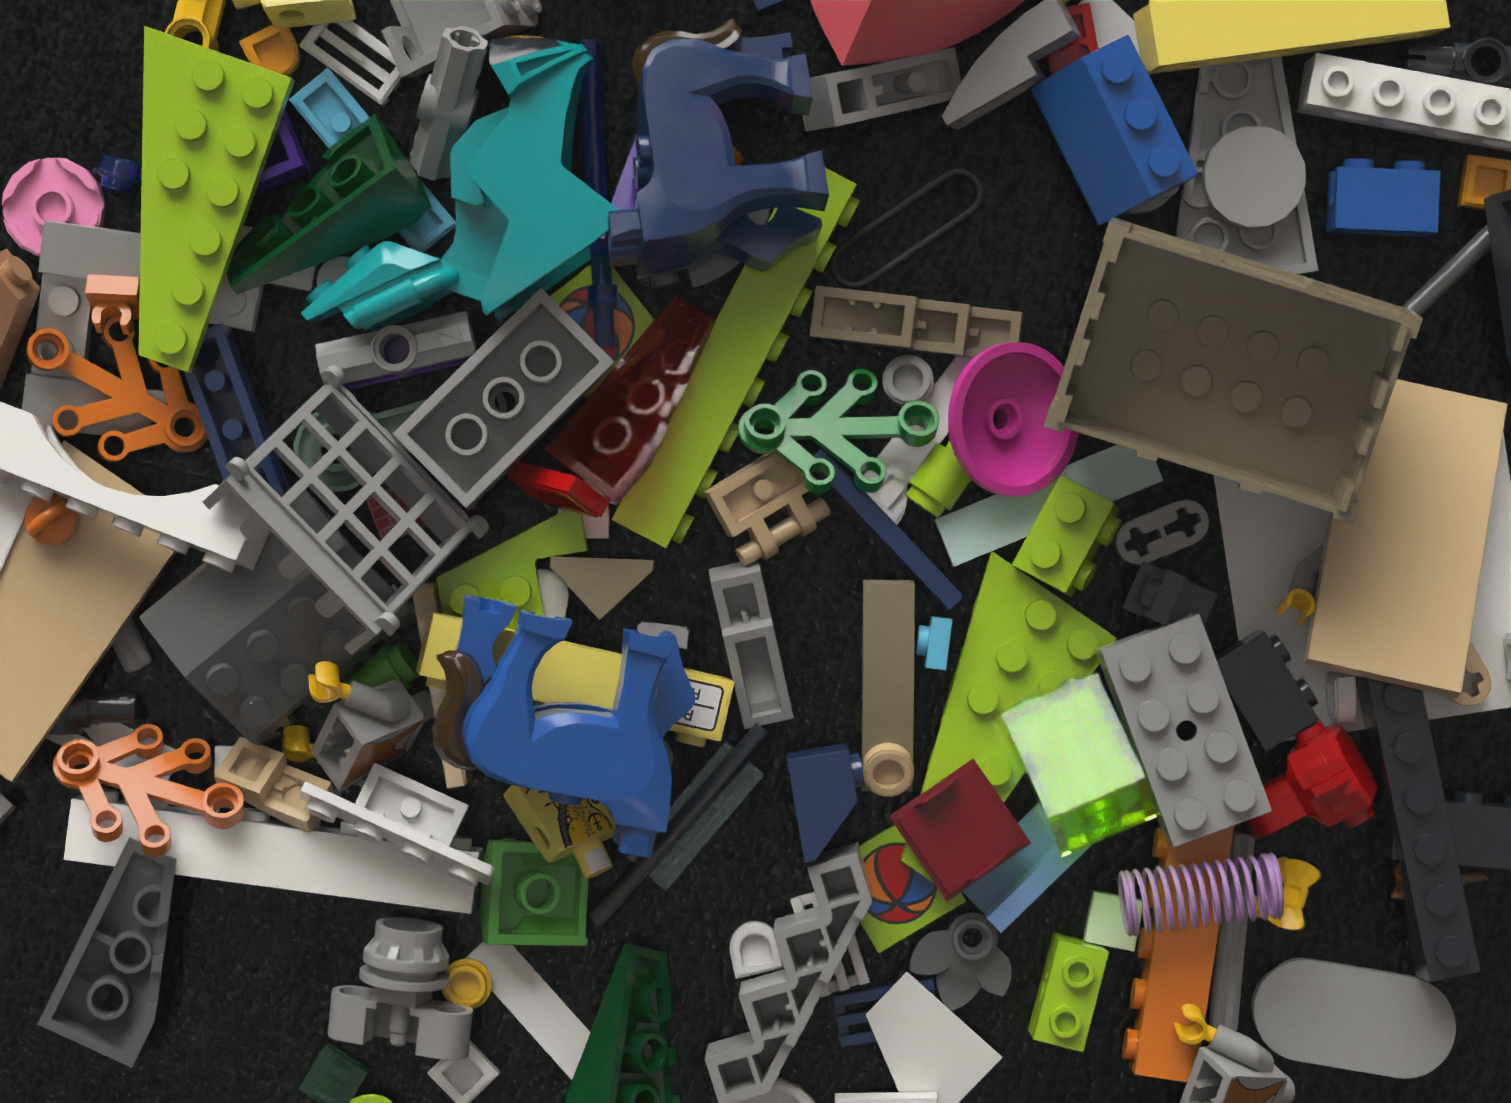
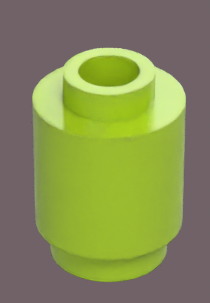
M950 441L946 447L937 442L909 480L912 486L905 495L938 519L945 509L951 511L972 481L959 465Z

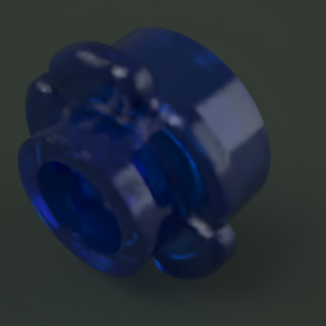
M102 154L99 168L93 167V172L102 176L101 186L131 192L132 183H142L141 178H139L142 163Z

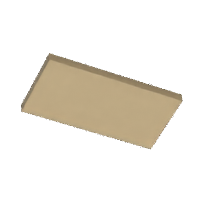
M1396 380L1357 494L1360 506L1353 525L1333 519L1329 513L1314 599L1315 611L1311 616L1303 664L1457 698L1462 693L1507 410L1506 403Z
M65 440L61 444L78 468L96 483L128 494L144 495ZM98 511L96 518L92 519L78 513L79 525L73 537L61 545L49 546L39 543L28 534L23 520L0 571V775L9 781L15 782L176 555V551L156 543L159 534L144 529L141 536L138 537L112 526L113 516Z

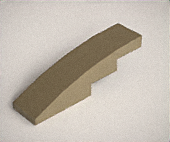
M816 286L810 337L973 359L977 354L991 346L1006 342H1021L1024 313L972 307L970 304L919 299L915 296Z
M863 580L861 665L862 765L867 752L874 746L882 743H894L902 746L909 752L913 760L914 580ZM913 781L906 791H912ZM866 784L865 787L861 788V791H871Z

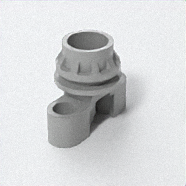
M386 917L378 919L375 924L374 937L363 951V960L366 964L360 967L359 972L360 980L373 986V988L353 985L332 988L327 1035L338 1041L364 1045L367 1041H371L374 1036L389 1038L390 1043L398 1047L404 1046L406 1041L416 1043L415 1055L441 1060H461L467 1058L469 1055L473 1009L462 1004L432 999L433 991L444 989L449 985L450 976L444 970L449 967L450 956L442 943L443 926L434 921L413 917Z

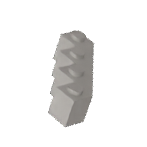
M858 842L822 852L814 862H808L807 869L819 906L775 919L773 934L784 969L741 982L739 998L750 1032L709 1043L705 1055V1062L718 1103H737L770 1093L788 1055L797 1043L822 992L845 954L857 927L866 915L872 903L873 890Z

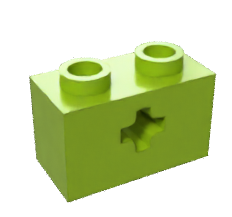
M1053 932L1028 1027L1033 1040L1080 1052L1084 1051L1109 954L1103 945L1084 942L1082 939Z

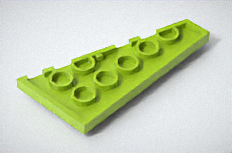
M144 26L139 355L192 373L294 80L286 75Z
M993 551L989 552L985 573L975 600L971 621L964 645L961 648L920 794L974 758L1002 801L1005 802L1100 664L1095 648L1112 643L1117 639ZM905 842L900 860L934 883L907 842Z

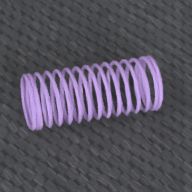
M1271 852L1269 854L1261 853L1256 860L1254 856L1249 855L1246 862L1242 857L1238 856L1234 863L1231 859L1226 858L1223 865L1219 860L1215 859L1211 866L1207 861L1203 860L1200 868L1196 863L1191 862L1188 870L1182 863L1178 865L1177 870L1169 864L1166 867L1165 873L1159 866L1155 868L1153 874L1149 868L1145 867L1142 877L1136 869H1133L1131 873L1128 870L1124 872L1120 870L1118 874V890L1126 934L1130 937L1132 934L1134 936L1140 934L1135 894V875L1142 897L1146 933L1150 935L1152 932L1150 910L1146 895L1147 875L1153 892L1157 930L1162 933L1163 918L1158 894V872L1164 887L1169 930L1172 932L1175 930L1174 911L1169 890L1170 871L1176 887L1180 927L1183 930L1186 929V912L1181 890V870L1187 883L1191 924L1196 929L1198 927V913L1192 885L1193 868L1199 882V898L1203 924L1207 928L1210 925L1209 906L1204 885V868L1206 867L1210 878L1213 916L1216 925L1220 926L1222 917L1215 881L1216 865L1222 878V896L1226 921L1230 925L1233 923L1232 900L1227 881V866L1229 864L1233 874L1236 913L1239 922L1243 924L1245 921V909L1238 876L1239 862L1245 874V893L1250 919L1255 922L1257 918L1255 895L1250 876L1251 861L1256 870L1257 896L1262 919L1265 921L1268 919V912L1273 919L1277 917L1281 919L1284 914V893L1276 856Z

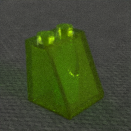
M1097 673L1088 677L1077 676L1063 682L1057 690L1041 697L1031 696L1023 698L1016 702L1010 710L1001 713L1008 734L1062 857L1157 817L1145 774Z

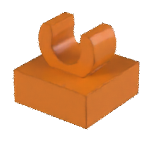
M88 274L85 294L92 311L91 317L96 332H104V324L108 318L120 316L123 334L130 335L134 329V319H139L140 278Z

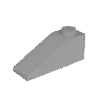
M955 47L811 77L810 83L813 100L809 116L802 115L805 131L837 127L950 101L957 87L962 82Z

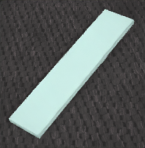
M1115 445L1071 463L1060 474L1110 501H1115L1163 481L1156 462L1137 457L1136 450L1120 445ZM1060 475L1050 485L1033 494L1025 496L996 494L944 515L939 519H935L934 522L952 566L955 567L1027 537Z

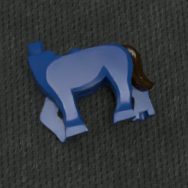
M464 594L462 623L455 650H447L437 655V660L444 670L447 682L446 695L438 709L432 727L433 746L441 759L455 768L463 770L480 769L488 777L510 785L546 791L550 793L549 799L558 803L580 805L581 797L598 800L606 806L616 823L613 842L619 844L618 850L620 853L651 858L656 831L666 833L670 812L672 775L667 750L663 744V737L678 720L691 710L695 703V694L680 658L676 635L670 631L663 630L658 637L640 634L636 630L623 628L621 667L612 709L584 702H549L533 706L532 683L535 670L544 654L554 645L565 639L573 623L572 620L555 616V618L536 615L535 612L520 610L513 639L499 659L497 666L492 654L493 644L500 632L510 624L517 606L512 602Z

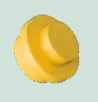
M462 958L451 963L445 970L450 976L449 985L442 989V993L448 1002L466 1005L474 1009L482 1005L489 997L492 990V977L488 968L480 961L472 958Z

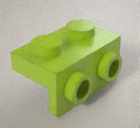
M1060 475L1012 565L1059 590L1072 598L1076 589L1083 592L1097 569V564L1093 563L1092 560L1100 545L1108 547L1119 530L1122 520L1116 517L1119 512L1118 506L1101 495Z

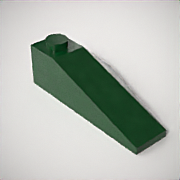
M375 114L334 143L322 156L328 162L308 184L300 179L289 190L293 196L289 200L288 205L278 215L270 214L264 216L237 244L227 271L230 287L237 295L360 249L366 245L368 246L389 238L403 227L417 222L422 214L432 207L421 179Z
M624 944L567 1092L565 1103H680L679 1095L672 1094L670 1066L677 1065L675 1048L668 1047L666 1021L672 1014L666 952L633 944Z

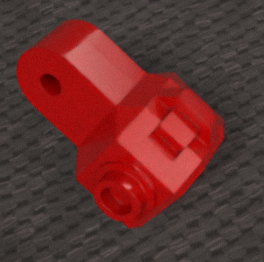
M1321 719L1294 734L1298 742L1295 743L1287 756V771L1262 783L1272 811L1249 819L1246 822L1255 838L1269 835L1307 815L1327 827L1344 821L1348 828H1353L1375 815L1371 806L1374 804L1373 799L1378 787L1370 768L1346 730L1336 723L1325 727Z

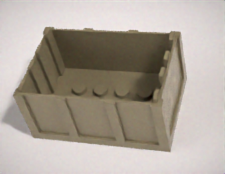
M1112 217L1108 223L1103 239L1104 245L1057 392L1049 407L1043 427L1064 433L1067 428L1136 450V456L1156 462L1157 458H1161L1237 482L1239 489L1260 495L1262 490L1329 511L1333 519L1353 525L1360 506L1357 499L1358 491L1410 338H1417L1423 318L1411 309Z

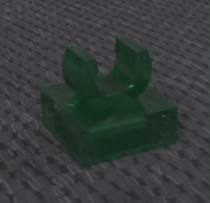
M327 1043L298 1089L320 1103H350V1100L354 1097L370 1069Z

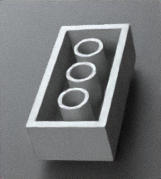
M540 288L393 435L469 510L614 367V361ZM508 392L514 396L515 405L510 411L503 412L497 409L495 399L498 394Z
M1191 613L1169 621L1167 625H1158L1095 648L1165 841L1168 844L1176 847L1272 811L1200 614ZM1185 720H1189L1194 724L1193 734L1187 741L1181 740L1176 733L1178 724Z

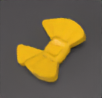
M1281 857L1277 861L1282 882L1284 883V914L1281 919L1278 917L1273 919L1268 912V920L1284 929L1302 930L1305 927L1302 908L1305 906L1309 888L1321 878V872L1307 862ZM1255 896L1257 917L1262 918L1259 910L1258 896Z

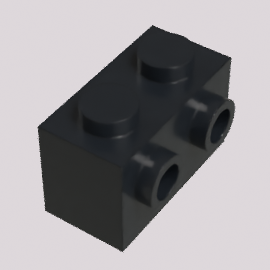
M1256 630L1215 655L1234 709L1259 749L1267 752L1319 720L1312 707L1318 704V700L1303 678L1295 681L1285 665L1292 660L1291 656L1276 634L1268 637L1265 631Z

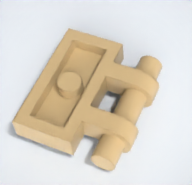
M775 452L761 456L703 492L727 536L735 537L747 529L750 541L735 549L737 557L745 567L759 558L767 560L779 553L778 547L798 534L802 537L817 529V522L831 514L827 503L821 497L806 505L802 495L808 492L803 484V474ZM785 506L788 517L768 529L763 519Z

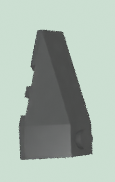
M129 837L37 1025L124 1065L133 1067L156 1020L176 858L168 854L159 857L148 856L142 851L140 841Z

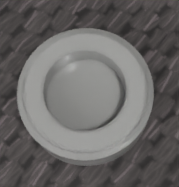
M903 355L895 358L887 365L883 373V387L888 399L893 404L902 408L911 401L926 402L934 390V377L930 366L923 359L913 355Z

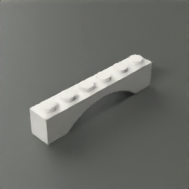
M0 402V483L6 484L8 477L11 476L23 481L22 491L50 502L53 493L69 499L66 508L92 519L96 518L98 511L114 517L111 523L112 526L138 537L141 536L144 529L159 534L156 543L184 555L187 554L189 547L205 552L202 561L221 570L232 573L235 565L251 571L254 570L270 530L268 529L255 541L248 540L243 536L240 526L253 512L232 491L228 492L209 510L202 501L218 487L215 484L190 493L168 496L132 495L106 488L93 481L78 468L63 449L52 426L31 413Z

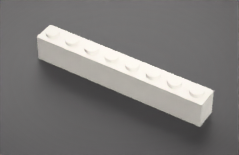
M102 788L109 806L118 809L122 815L123 833L112 842H102L94 837L90 823L91 814L82 795L71 799L63 860L115 866L129 837L140 841V830L126 801L118 799L119 791ZM149 798L159 821L165 823L170 829L172 845L166 854L177 859L175 875L471 914L476 908L479 881L476 887H472L448 875L450 868L431 860L429 865H423L412 861L400 853L402 846L383 839L381 844L368 841L353 832L355 825L347 821H341L340 829L320 826L321 819H318L310 833L283 821L271 820L270 815L260 809L245 808L244 816L238 824L229 829H218L207 823L204 814L169 806L168 803ZM112 820L102 821L98 826L101 828H110L116 822ZM152 835L147 839V841L150 843H158L162 841L164 837L161 835ZM455 835L450 847L482 861L483 848L472 846V838Z

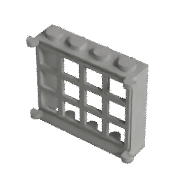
M330 365L321 373L328 382L312 395L245 461L239 457H234L224 467L231 474L202 503L210 510L228 492L232 491L253 512L240 526L243 536L248 540L255 541L269 529L291 551L278 564V570L281 575L287 579H294L307 568L328 589L316 601V610L322 616L329 618L345 607L363 625L357 634L344 646L352 655L374 638L382 629L391 636L400 626V622L395 616L399 609L471 532L480 539L488 531L489 525L479 515L469 518L461 506L444 492L428 475L427 471L395 441L390 432L382 427L356 400L355 396L341 384L345 380L343 371L335 365ZM314 409L342 437L339 441L311 414ZM300 423L328 450L311 469L282 441ZM348 446L376 473L373 477L345 450ZM272 450L300 478L282 497L253 469ZM335 459L363 486L346 505L318 478ZM383 482L410 508L407 513L380 486ZM307 487L335 514L318 533L289 506ZM370 495L398 522L381 541L353 514ZM418 517L442 541L439 545L415 522ZM343 523L370 550L353 570L325 543ZM405 531L429 554L412 574L388 550ZM378 559L402 583L385 603L360 579Z

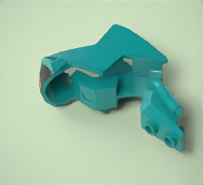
M515 35L493 38L490 44L489 63L510 98V104L505 109L476 120L451 149V197L455 199L456 232L453 244L441 259L389 241L378 244L372 250L366 245L346 261L344 266L349 271L334 284L329 279L324 281L307 296L306 300L310 305L301 312L303 317L307 321L318 323L343 312L345 318L354 328L358 330L363 328L366 332L372 330L375 332L435 307V302L453 293H457L480 301L482 311L486 316L494 311L495 317L498 321H501L519 310L540 288L546 292L605 251L606 248L597 245L598 239L609 231L608 211L619 209L572 174L575 123L584 75L594 61L585 46L539 36Z

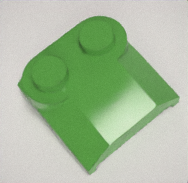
M513 838L488 840L483 862L495 867L489 885L481 882L480 921L483 942L488 945L587 946L588 879L584 878L574 854L549 863L533 841L516 840Z

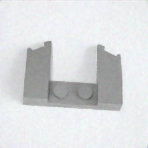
M44 221L38 272H43L36 331L43 328L59 330L67 338L69 350L88 361L93 321L91 317L92 311L85 294L87 276L89 274L140 278L141 233L60 221ZM43 342L38 345L37 352L42 359L52 360L57 356V349L54 344ZM32 365L31 373L26 374L22 410L35 415L52 426V416L59 407L63 405L80 407L110 399V397L60 369L42 371ZM146 388L148 395L167 405L163 390ZM63 412L59 415L58 423L61 428L72 430L77 426L78 421L73 413ZM135 413L82 427L79 433L103 435L108 431L117 430L126 434L148 427L152 421Z

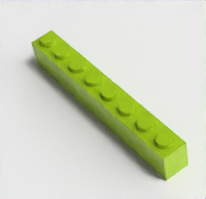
M825 168L829 197L825 212L797 208L822 219L823 226L818 239L807 246H800L792 251L770 270L760 272L746 265L744 266L612 518L613 521L664 548H668L672 540L679 544L682 543L695 518L686 513L695 495L705 499L706 496L703 492L712 486L718 474V471L710 468L719 449L727 454L729 453L739 434V425L734 423V420L743 404L749 408L753 407L766 382L757 376L766 359L776 363L789 338L788 335L781 332L789 315L791 314L799 318L813 292L805 287L812 271L815 269L823 273L836 248V245L828 242L837 224L846 228L860 203V200L852 197L857 184ZM774 208L768 222L774 217L777 208Z

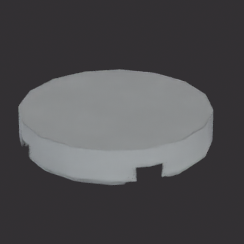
M1263 125L1242 126L1224 135L1208 152L1202 169L1203 192L1208 203L1210 202L1212 208L1227 223L1244 229L1266 228L1286 218L1299 204L1306 185L1305 162L1297 146L1282 132Z

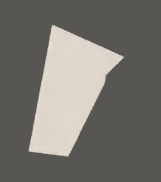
M908 972L866 1013V1017L899 1092H936L937 1103H959L1003 1058Z

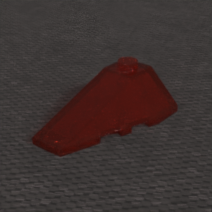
M676 294L545 450L567 474L577 476L610 501V503L618 505L651 466L714 327V320Z

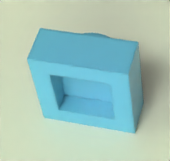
M929 616L928 626L919 625L915 655L924 656L923 666L925 668L946 670L952 619Z

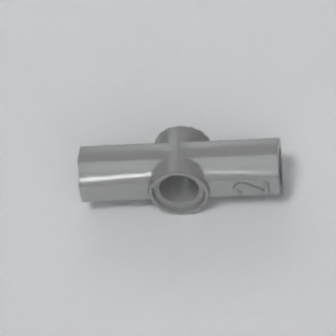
M462 25L457 28H445L433 73L429 74L420 99L416 118L420 119V123L414 138L409 163L419 176L436 181L439 178H451V149L462 137L463 133L468 130L480 91L476 89V85L482 71L488 41L482 38L479 31Z
M467 311L402 326L389 325L379 331L315 345L320 375L327 367L335 365L345 375V380L341 383L342 385L390 374H406L414 369L468 358L477 351L474 332ZM395 336L405 337L410 347L408 357L401 363L390 364L384 355L386 342ZM321 375L323 383L326 384L328 381Z

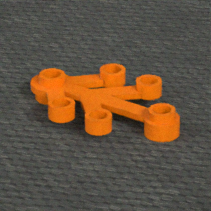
M120 316L113 317L106 322L102 337L104 342L113 349L121 379L71 352L67 338L59 330L43 328L36 331L30 337L26 347V354L28 360L35 368L42 371L60 369L110 397V399L80 407L73 405L59 407L52 416L51 424L54 431L60 436L72 437L82 427L138 413L156 424L126 434L117 430L104 433L97 443V450L102 459L108 462H118L129 452L163 443L176 452L188 453L197 450L207 441L208 437L196 404L190 403L187 400L179 369L171 366L160 367L154 360L147 358L149 367L154 372L160 374L167 405L148 395L132 341L135 330L133 329L127 339L122 342L114 341L109 335L110 326L120 324ZM43 342L54 344L57 349V356L52 360L42 359L37 352L38 345ZM61 413H73L78 421L77 426L72 430L61 428L58 423V417ZM181 418L188 419L193 425L192 434L188 437L178 435L174 428L176 420ZM109 437L118 438L123 444L122 453L117 456L109 455L104 449L105 440Z
M153 724L141 725L132 734L98 747L84 739L68 741L61 746L53 760V770L56 779L68 788L79 789L91 814L92 833L99 841L112 842L123 833L122 815L118 809L109 806L100 783L120 789L140 830L139 840L141 849L146 855L151 857H159L166 854L171 848L172 840L169 827L159 821L149 798L204 814L205 820L211 826L218 829H229L238 824L244 816L243 794L237 786L225 782L216 783L204 792L161 779L183 769L194 774L206 771L212 762L211 749L205 740L192 738L185 741L181 748L160 755L164 749L163 733L159 727ZM145 738H154L156 740L151 745L140 744ZM193 752L204 754L200 759L193 760L188 758V755ZM133 754L143 759H150L129 768L113 764ZM78 764L87 765L83 769H72ZM223 807L232 809V811L227 813H216L218 809ZM112 820L116 822L110 828H101L98 826L102 821ZM152 835H161L164 837L163 840L158 843H150L147 841V839Z

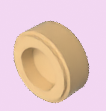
M882 743L871 748L864 757L862 765L864 781L873 793L883 797H893L902 794L910 787L914 778L913 760L909 752L902 746L894 743Z

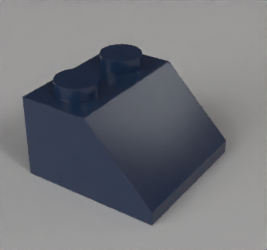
M846 743L786 753L804 863L814 862L857 803L856 789L865 787L859 753L850 754Z

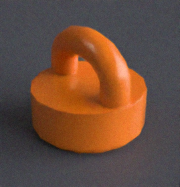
M53 493L50 502L36 497L27 506L24 515L25 527L28 534L37 542L49 546L61 545L69 541L76 533L79 525L78 513L66 508L68 499Z

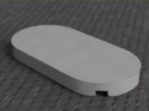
M1311 958L1289 959L1280 963L1279 966L1273 968L1270 972H1267L1256 985L1251 1002V1014L1255 1027L1262 1040L1277 1054L1294 1061L1394 1078H1416L1436 1069L1451 1051L1456 1034L1455 1016L1450 1003L1443 993L1429 982L1411 975Z

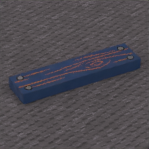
M820 449L813 457L828 460L835 469L833 485L827 491L830 496L910 580H914L915 585L941 613L949 611L962 599V593L866 492L857 488L854 479L827 451ZM822 472L812 473L816 480H825L827 478Z

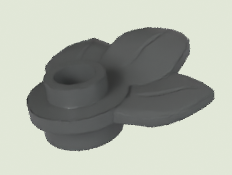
M966 912L957 916L947 930L927 933L915 947L910 959L911 972L920 975L936 974L938 993L942 1002L950 1011H954L967 1004L981 987L992 994L1004 996L1012 976L1009 958L997 947L998 934L996 927L985 915L978 912ZM970 928H976L981 932V940L974 946H968L962 940L963 933Z

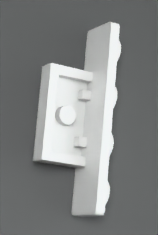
M374 763L355 803L308 782H304L301 788V801L308 804L306 811L315 817L331 823L338 817L355 825L353 832L368 841L381 844L383 839L402 846L400 853L412 861L423 865H429L431 860L450 868L448 871L450 877L472 887H476L478 881L486 885L490 884L495 867L450 847L468 810L467 804Z

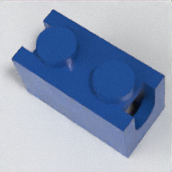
M1356 158L1343 160V167H1336L1335 171L1328 173L1326 233L1429 237L1438 233L1440 171L1425 170V162L1396 161L1394 162V169L1374 168V160Z

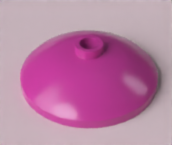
M1006 342L983 350L963 369L951 394L948 409V431L954 455L963 471L973 482L994 494L1025 496L1044 489L1063 472L1077 444L1079 432L1066 428L1064 433L1043 427L1049 407L1056 395L1064 366L1051 353L1039 346L1024 342ZM994 412L996 413V416H997V420H996V424H995V425H994V423H993Z

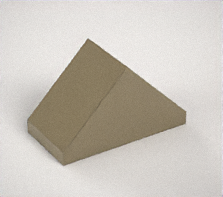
M553 556L550 557V567L594 615L601 620L654 571L655 560Z

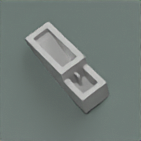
M1063 0L1042 1L1025 12L992 42L975 61L951 98L942 115L947 126L959 130L1046 79L1037 62L1082 37Z
M756 560L746 567L741 562L708 569L733 681H735L734 687L744 729L751 728L756 722L759 725H766L794 718L759 561Z

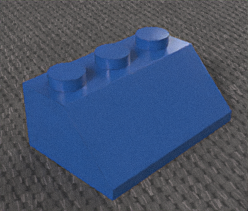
M1129 34L1081 57L1030 89L1098 227L1109 222L1112 217L1117 218L1189 182L1198 174Z

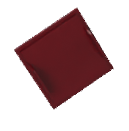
M974 758L889 816L947 902L1031 844Z

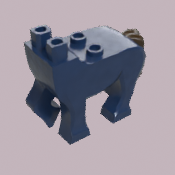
M734 19L726 20L719 28L707 33L693 34L683 31H662L650 36L635 50L632 65L633 73L639 83L636 123L637 157H633V173L636 188L643 189L636 195L634 209L608 211L609 231L605 233V246L609 267L636 264L637 275L642 276L691 266L718 253L732 257L755 271L764 272L770 270L800 246H807L818 239L823 226L822 219L797 208L825 212L829 190L822 150L806 154L804 157L791 161L735 166L734 150L729 128L720 110L725 102L736 98L754 97L770 100L789 113L809 116L813 95L806 54L790 57V48L793 47L790 32L766 37L742 38V29ZM777 208L774 217L764 225L756 224L747 216V213Z

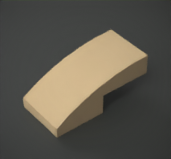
M241 736L214 775L217 783L225 782L237 786L243 794L244 801L308 833H310L319 818L307 812L306 807L308 804L301 801L300 791L304 782L334 794L332 782L287 765L284 753L261 744L251 743L248 739Z

